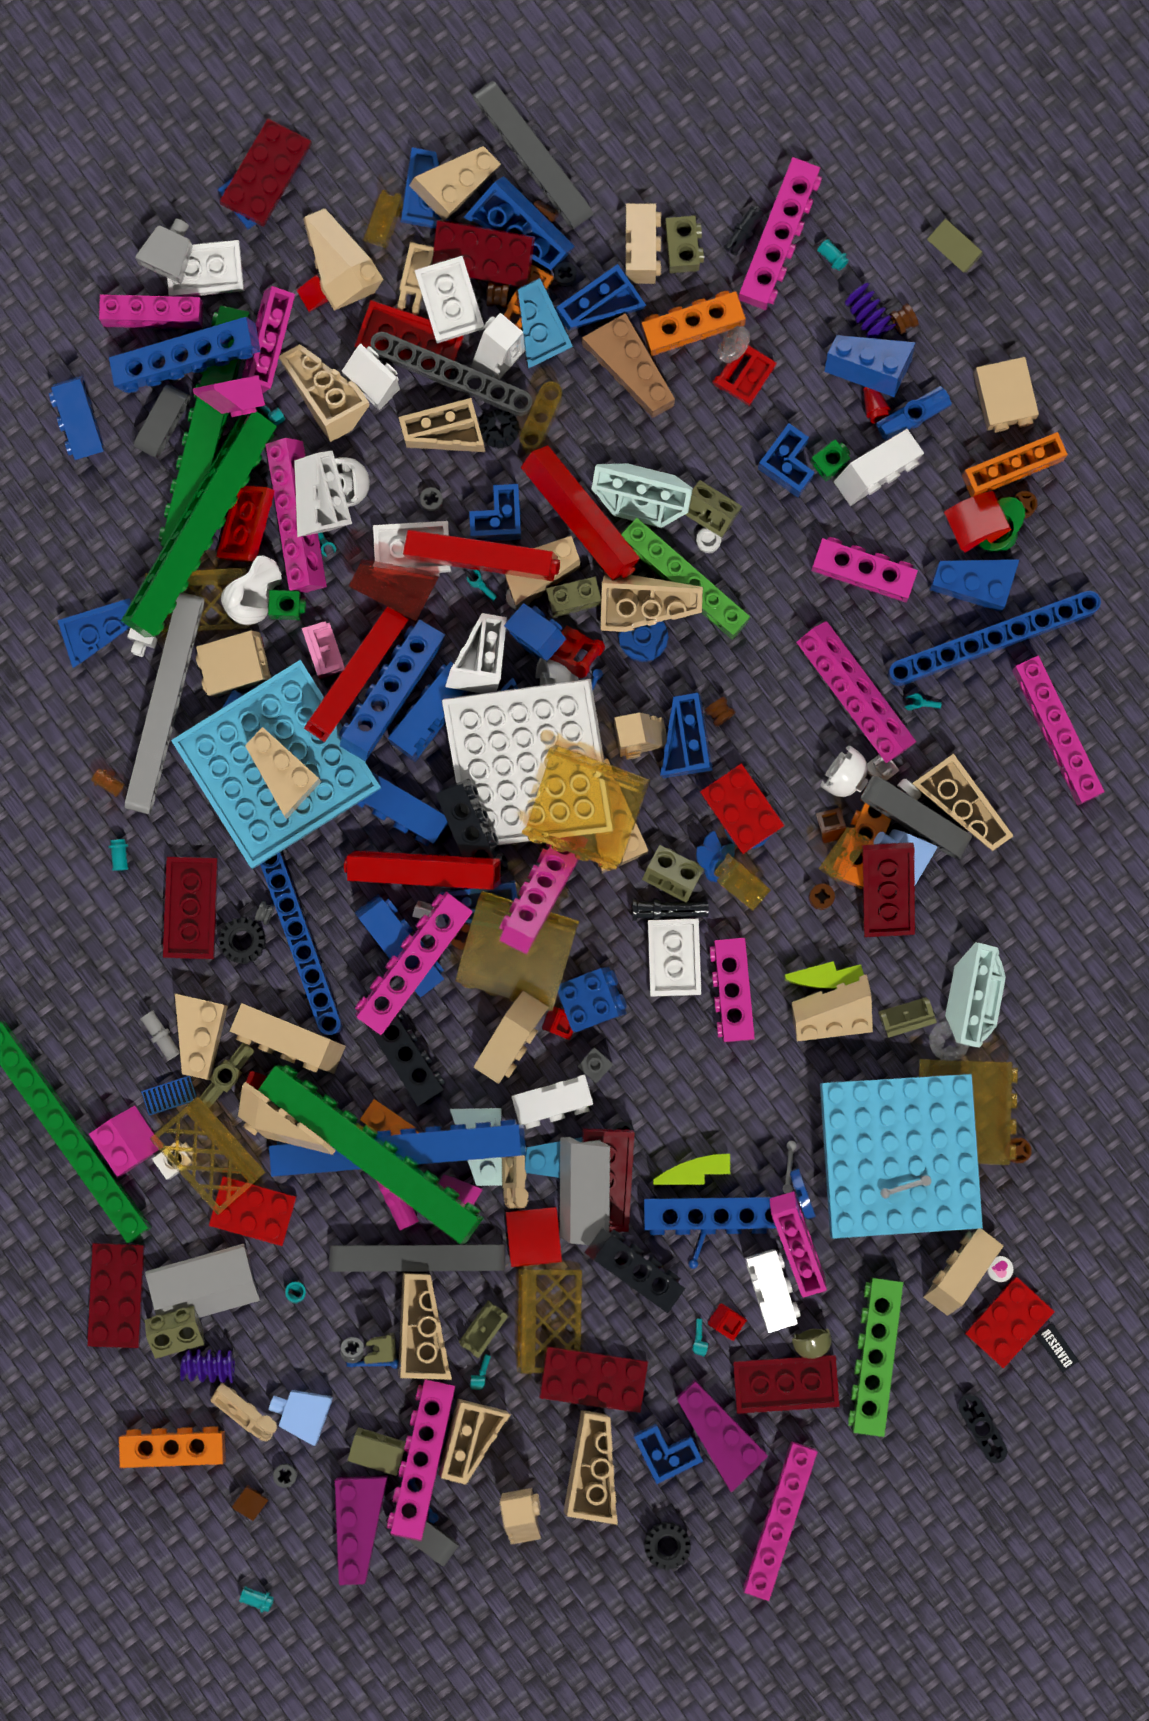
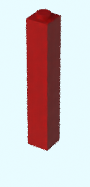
M548 445L531 452L521 466V469L612 581L621 576L623 578L630 576L635 571L634 566L640 557Z
M413 530L407 531L403 555L409 560L553 582L555 575H558L560 570V560H558V556L553 551Z
M390 606L386 607L305 725V730L324 743L407 623L408 619L404 617L400 610Z
M353 851L344 861V872L347 873V881L494 890L501 884L500 859Z

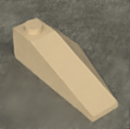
M326 209L305 216L304 223L309 243L313 247L316 258L314 261L316 269L318 268L321 278V290L334 311L374 294L384 279L371 258Z
M301 345L279 355L282 365L328 440L332 442L352 431L370 405L358 385L346 380L340 375V372L329 368L322 363L320 358Z
M605 573L602 581L601 631L627 632L637 627L655 625L660 621L675 620L702 613L703 587L630 575L626 578L621 576L612 581L607 573Z
M246 1082L243 1084L238 1117L245 1122L243 1127L254 1136L260 1133L267 1139L334 1154L336 1150L326 1141L298 1122L282 1108L276 1106L270 1099Z

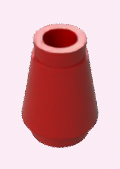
M864 387L866 417L870 419L871 423H877L889 416L890 408L881 392Z

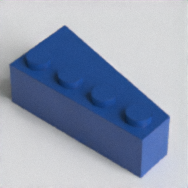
M504 176L495 181L464 216L467 220L474 221L484 228L535 236L532 259L550 270L560 264L575 247Z
M378 894L359 908L355 914L391 959L394 955L398 957L403 950L400 947L413 930L405 919L400 922L394 915L398 910L389 899L384 902ZM420 940V945L426 948V946ZM415 955L408 956L405 960V966L408 968L416 967L419 962L418 957ZM437 961L415 989L420 998L444 980L440 974L444 969Z

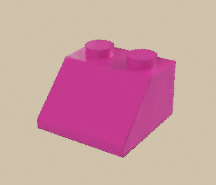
M259 375L193 388V393L221 414L231 412V417L257 412L256 407L265 405Z
M136 1106L115 1116L89 1134L117 1177L123 1176L164 1148Z

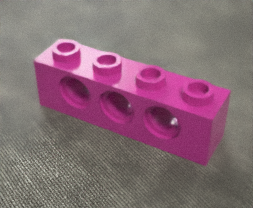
M274 286L264 291L256 320L261 352L255 353L251 358L246 359L242 378L259 375L262 393L271 389L295 297L294 293Z
M100 295L99 320L103 327L203 329V303L200 297Z
M828 537L827 540L822 538L811 571L905 603L907 602L918 570L913 569L912 564L904 561H899L898 564L889 561L890 558L886 555L875 553L874 556L865 553L866 549L852 545L850 548L841 545L842 541L836 538ZM837 555H844L848 559V564L845 566L838 565L835 562V557ZM868 563L872 568V572L864 574L860 572L858 565ZM884 571L893 572L895 580L887 582L884 580L882 573Z
M745 938L715 940L714 946L710 947L711 962L716 961V972H712L713 987H718L719 997H714L715 1011L721 1014V1022H717L718 1038L723 1037V1043L754 1040ZM727 958L733 959L736 962L735 971L726 972L722 967L723 960ZM732 983L738 987L739 993L736 997L730 998L725 994L724 989L727 984ZM730 1009H737L741 1013L739 1022L732 1023L727 1019V1012Z
M795 1192L770 1198L771 1214L802 1298L827 1291L825 1274Z

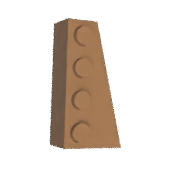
M626 313L582 337V346L614 376V379L630 393L652 418L674 406L675 398Z

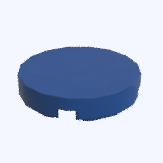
M663 621L651 626L637 627L631 631L619 632V644L624 654L632 660L639 662L653 661L661 656L666 649L668 631Z
M799 1169L791 1171V1180L804 1216L807 1219H812L816 1217L801 1172Z

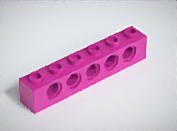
M792 157L740 290L739 301L763 310L767 309L769 303L774 304L778 294V290L775 289L777 281H783L787 270L783 265L786 258H792L796 247L792 242L795 235L800 237L805 224L801 219L804 213L809 214L814 200L810 199L813 190L818 191L822 180V177L818 176L820 167ZM801 185L806 191L798 194L794 192L793 187ZM786 208H793L797 214L795 216H787L784 210ZM783 230L788 234V237L779 239L775 233ZM775 253L779 256V260L771 262L766 258V255ZM767 276L771 282L763 285L758 282L757 278Z
M283 438L267 443L266 450L272 487L275 490L274 499L289 591L307 593L325 588L327 585L318 533L297 537L294 461L306 457L303 441Z
M827 621L811 629L796 642L886 763L902 754L917 742Z
M1039 655L1015 666L1012 672L1077 806L1100 796L1105 791Z
M576 835L548 840L546 846L549 849L543 848L537 860L540 863L539 867L534 865L528 876V879L531 880L530 883L525 881L518 895L521 896V899L515 898L509 909L512 915H505L499 929L503 930L499 941L525 954L529 952L577 865L589 840L588 838Z
M447 891L444 895L439 894L431 904L433 910L428 916L424 914L416 924V927L419 929L413 937L411 935L406 937L400 946L403 949L398 957L394 955L385 966L388 969L382 978L378 976L370 986V989L373 991L367 998L363 996L355 1006L357 1010L355 1013L356 1018L380 1035L383 1034L473 912ZM440 914H446L449 917V922L444 927H438L435 923L437 916ZM424 935L433 936L434 942L430 947L425 948L420 945V940ZM410 955H415L419 959L417 966L414 968L405 966V960ZM401 976L403 978V984L400 988L395 989L390 986L389 983L392 977ZM378 997H386L388 1005L385 1008L378 1009L374 1006V1002Z
M425 1380L424 1386H418L416 1400L420 1401L418 1411L413 1410L410 1426H414L412 1436H407L404 1451L409 1452L407 1462H401L399 1477H403L401 1488L396 1487L393 1502L397 1503L396 1512H390L387 1528L392 1529L391 1535L422 1542L455 1392V1386ZM434 1402L438 1404L440 1409L436 1415L431 1416L425 1412L424 1409L428 1403ZM426 1427L432 1429L434 1432L433 1438L429 1441L420 1439L419 1432L421 1429ZM424 1453L427 1455L428 1462L425 1466L419 1467L414 1464L413 1458L416 1454ZM417 1478L421 1480L423 1486L419 1492H411L408 1489V1482L411 1479ZM412 1504L417 1508V1513L413 1518H406L402 1515V1509L405 1505Z
M793 1441L790 1443L744 1583L743 1591L746 1594L767 1601L770 1599L817 1455V1450Z

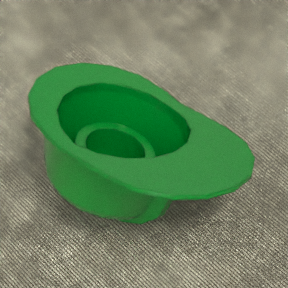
M1006 497L998 500L1012 530L992 543L987 539L979 543V546L984 550L998 553L999 551L1010 549L1015 544L1018 538V531L1025 519V508L1017 498Z

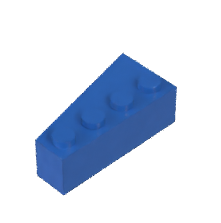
M451 661L447 666L443 664L435 675L437 679L432 685L428 684L420 694L421 698L408 709L405 718L400 724L396 725L388 737L392 746L414 762L417 761L446 723L442 700L466 696L469 692L446 687L450 669L454 664Z

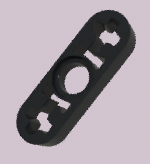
M964 1394L959 1398L957 1408L983 1455L992 1463L1004 1461L1007 1457V1447L980 1399L973 1394ZM967 1399L971 1402H976L973 1406L976 1414H979L981 1411L983 1413V1416L976 1417L971 1423L968 1419L973 1418V1415L969 1410H963V1407L966 1406L965 1400ZM980 1421H985L989 1424V1432L984 1436L978 1435L975 1431V1426ZM994 1434L996 1438L991 1439L996 1447L1001 1446L1002 1448L999 1451L1000 1456L997 1458L994 1455L989 1456L991 1447L987 1442L984 1445L981 1443V1441L990 1439Z

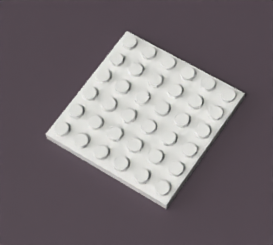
M591 679L442 700L456 783L469 778L471 784L473 783L479 793V803L488 813L490 829L494 830L498 837L499 843L497 845L615 830ZM460 803L461 811L469 814L468 806ZM470 826V833L475 837H479L477 828Z

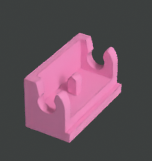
M325 621L302 628L319 679L342 672L345 667L330 623Z

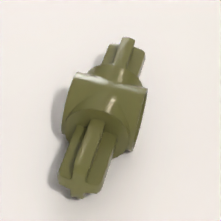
M242 1043L229 1060L224 1059L214 1070V1073L209 1078L212 1082L198 1098V1102L207 1109L211 1108L223 1091L227 1093L237 1083L238 1078L243 1073L241 1068L254 1053V1050L249 1045ZM228 1068L231 1070L233 1077L230 1082L223 1083L220 1080V1072Z

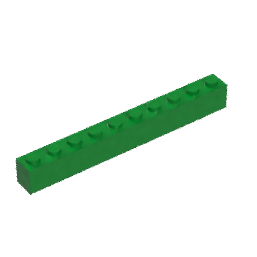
M220 305L219 311L214 312L212 327L243 317H247L250 320L252 318L247 311ZM234 339L228 343V348L233 345ZM211 346L207 347L206 350L210 352ZM242 359L231 360L225 366L214 365L207 367L206 371L200 373L203 375L201 384L197 383L195 388L237 380ZM195 394L194 398L197 399L195 408L191 407L188 416V422H191L189 432L185 431L182 440V446H185L183 456L179 455L176 464V470H179L177 480L173 479L170 494H173L171 504L167 503L164 517L167 518L165 528L161 527L158 541L161 542L162 548L165 546L218 455L228 413L221 414Z
M260 413L240 415L121 619L124 624L143 637H155L163 630L165 618L175 609L179 594L188 587L190 575L200 566L202 561L200 558L204 551L211 547L214 541L212 537L216 530L220 529L225 523V515L236 504L238 500L237 494L248 483L250 479L249 473L252 468L261 461V453L266 444L271 443L273 440V432L277 426Z
M0 1021V1066L127 1243L133 1242L152 1228V1226L6 1022Z
M285 1065L284 1067L275 1066L258 1089L260 1093L326 1141L331 1147L457 1242L464 1244L469 1240L483 1220V1217L478 1214L480 1212L479 1208L470 1202L465 1204L459 1200L458 1197L460 1195L448 1186L445 1189L438 1184L439 1179L429 1171L424 1173L418 1169L419 1164L409 1156L404 1158L398 1154L397 1151L399 1149L387 1140L384 1143L378 1139V1133L367 1125L362 1127L356 1122L358 1118L347 1110L342 1112L336 1107L338 1103L328 1095L321 1096L316 1092L318 1088L308 1080L303 1082L297 1078L298 1073L293 1068Z

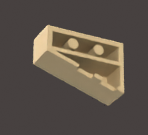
M472 398L399 417L407 448L485 452Z
M572 536L534 548L553 551L558 556L560 570L558 575H555L554 582L504 574L516 611L523 603L528 605L533 600H537L547 591L546 588L556 586L581 567Z
M639 712L615 717L614 730L620 757L625 756L627 760L641 757L640 754L642 752L665 748L667 734L662 717H650L649 714Z
M867 974L860 976L859 981L849 985L839 984L837 989L825 994L820 991L792 1002L793 1024L797 1041L873 1032L871 991Z
M175 994L182 1074L210 1080L228 1006Z
M457 1399L438 1475L442 1479L467 1484L483 1459V1455L491 1443L494 1442L499 1430L511 1414L505 1410Z

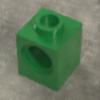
M833 440L811 458L810 464L826 482L849 464L851 459L849 455L851 453L843 443L839 444L836 440ZM834 454L838 457L839 462L837 464H829L826 461V456Z
M269 590L268 615L270 619L301 620V613L306 611V599L302 598L300 591ZM285 600L294 601V607L289 611L281 609V605Z

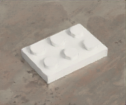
M239 240L193 245L182 283L180 284L167 278L169 296L191 297L244 291Z
M463 256L415 270L437 343L484 329L483 320Z
M448 521L373 525L376 576L451 572V566L409 560L403 555L408 530L449 536Z
M699 919L648 920L650 997L701 995Z

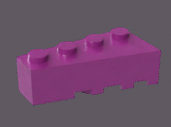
M693 1380L676 1398L732 1493L768 1455L700 1384Z
M388 1475L337 1477L335 1480L339 1585L365 1584L367 1581Z

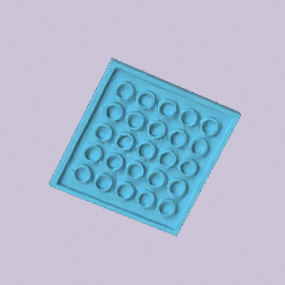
M301 660L171 740L251 869L259 866L381 789L365 761L340 747L341 737L339 733L342 729L340 722L325 743L304 729L324 699V696ZM262 727L321 780V783L288 819L285 818L245 746Z
M972 1074L820 1083L830 1238L983 1228ZM922 1176H929L931 1178V1184L928 1186L919 1185L890 1194L888 1198H883L880 1195L881 1190L884 1188L892 1189L920 1180Z

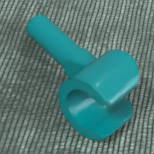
M265 405L258 407L274 425H279L285 421V417L278 407L273 411Z
M322 532L318 533L319 542L322 546L321 555L327 558L324 552L325 546H330L335 554V545L328 542Z
M473 570L478 576V580L473 582L466 577L469 585L473 588H479L494 601L497 596L483 582L480 572Z
M918 693L905 697L913 701V705L905 706L907 710H914L920 707L941 708L942 706L941 702L927 701Z
M696 1319V1336L692 1350L697 1355L705 1356L709 1343L701 1341L702 1319Z
M485 1354L480 1374L471 1375V1389L481 1390L485 1387L486 1370L491 1356Z

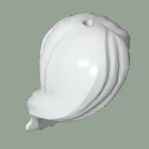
M263 555L257 556L249 572L231 582L221 594L222 605L226 613L234 621L244 625H251L262 621L267 616L269 610V590H273L274 587L281 585L282 580L281 571L274 560Z

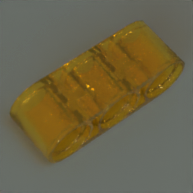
M550 381L542 385L521 431L520 444L526 453L530 454L542 448L562 403V388L556 382ZM550 390L558 394L554 400H548L544 395ZM538 413H545L548 419L543 423H539L534 417ZM533 435L538 438V442L535 445H528L524 441L525 438Z

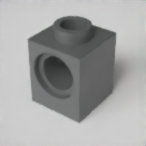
M593 1048L577 1067L597 1084L613 1064L596 1048Z

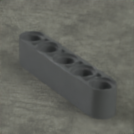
M877 776L871 777L860 797L869 806L923 840L937 846L939 850L953 858L961 859L972 838L963 829Z

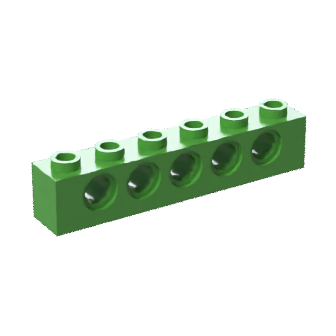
M638 518L621 534L640 557V560L663 580L703 587L702 614L731 640L749 622L750 616Z
M871 1277L870 1283H865L864 1298H868L867 1308H862L861 1323L865 1324L864 1334L859 1333L858 1349H862L861 1359H856L854 1374L858 1375V1383L853 1385L851 1400H855L854 1411L850 1410L848 1426H852L853 1433L885 1436L903 1282ZM879 1298H885L888 1302V1307L884 1312H877L874 1304ZM880 1323L884 1326L885 1332L883 1336L875 1338L871 1333V1329L875 1324ZM873 1349L880 1350L882 1354L881 1360L877 1363H871L868 1359V1354ZM870 1375H876L879 1381L878 1385L873 1389H868L865 1386V1380ZM873 1401L875 1403V1410L872 1414L867 1415L862 1412L864 1402Z

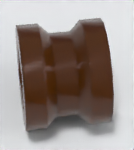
M489 282L487 291L488 307L500 305L501 308L507 309L509 284L496 285L494 282Z
M909 304L903 305L899 311L889 313L891 316L890 320L892 324L896 323L894 328L900 335L904 334L906 329L910 327L915 328L919 325L916 314Z
M1021 491L1015 495L1014 498L1021 501L1026 509L1025 519L1029 518L1038 505L1035 495L1028 491Z
M725 696L716 700L704 710L707 715H711L715 727L736 714L735 710L727 705Z
M818 884L809 893V902L817 910L829 908L835 899L834 890L827 884Z
M463 924L452 939V945L460 950L468 949L474 943V931L467 924Z
M1023 1138L1010 1139L1004 1147L1006 1158L1013 1163L1027 1161L1032 1153L1030 1143Z

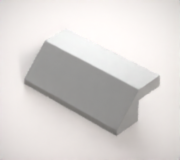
M571 1137L560 1138V1237L572 1244L590 1245L602 1227L609 1232L610 1146L599 1140L579 1142Z
M244 1244L145 1271L156 1316L194 1306L200 1318L260 1301L259 1292L252 1276L251 1262Z

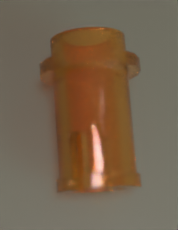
M99 768L91 779L94 782V786L97 787L99 785L114 795V797H117L125 784L106 773V769L102 770Z

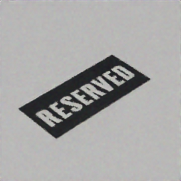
M1053 1323L1036 1334L1062 1373L1079 1362Z

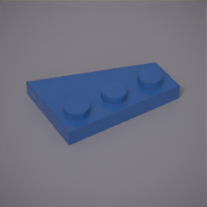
M418 148L411 149L400 220L402 223L436 229L437 221L442 220L409 186L414 177L439 166L437 153L434 151Z
M131 598L57 620L72 668L77 667L130 628L121 619L131 604Z

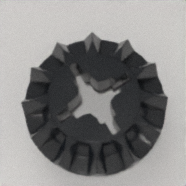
M493 409L484 415L480 423V432L483 441L487 445L502 449L512 445L518 438L519 422L514 414L502 409ZM496 419H498L501 425H508L503 429V438L498 431H492L496 427Z

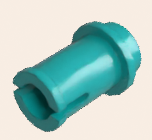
M829 239L825 240L818 247L817 251L832 264V269L840 271L849 262L846 258L847 254H842Z
M111 840V845L108 848L111 849L112 871L128 870L126 853L128 844H126V840Z
M245 1586L239 1602L258 1608L263 1613L264 1611H270L274 1597H271L268 1592L263 1594Z

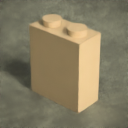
M1022 357L976 367L973 374L987 431L994 429V432H1002L1008 430L1011 425L1018 424L1019 427H1025L1033 424L1039 413L1026 358Z
M251 630L196 647L198 653L196 654V662L203 674L202 687L209 696L219 697L231 693L233 689L239 691L260 685L271 678L259 632Z

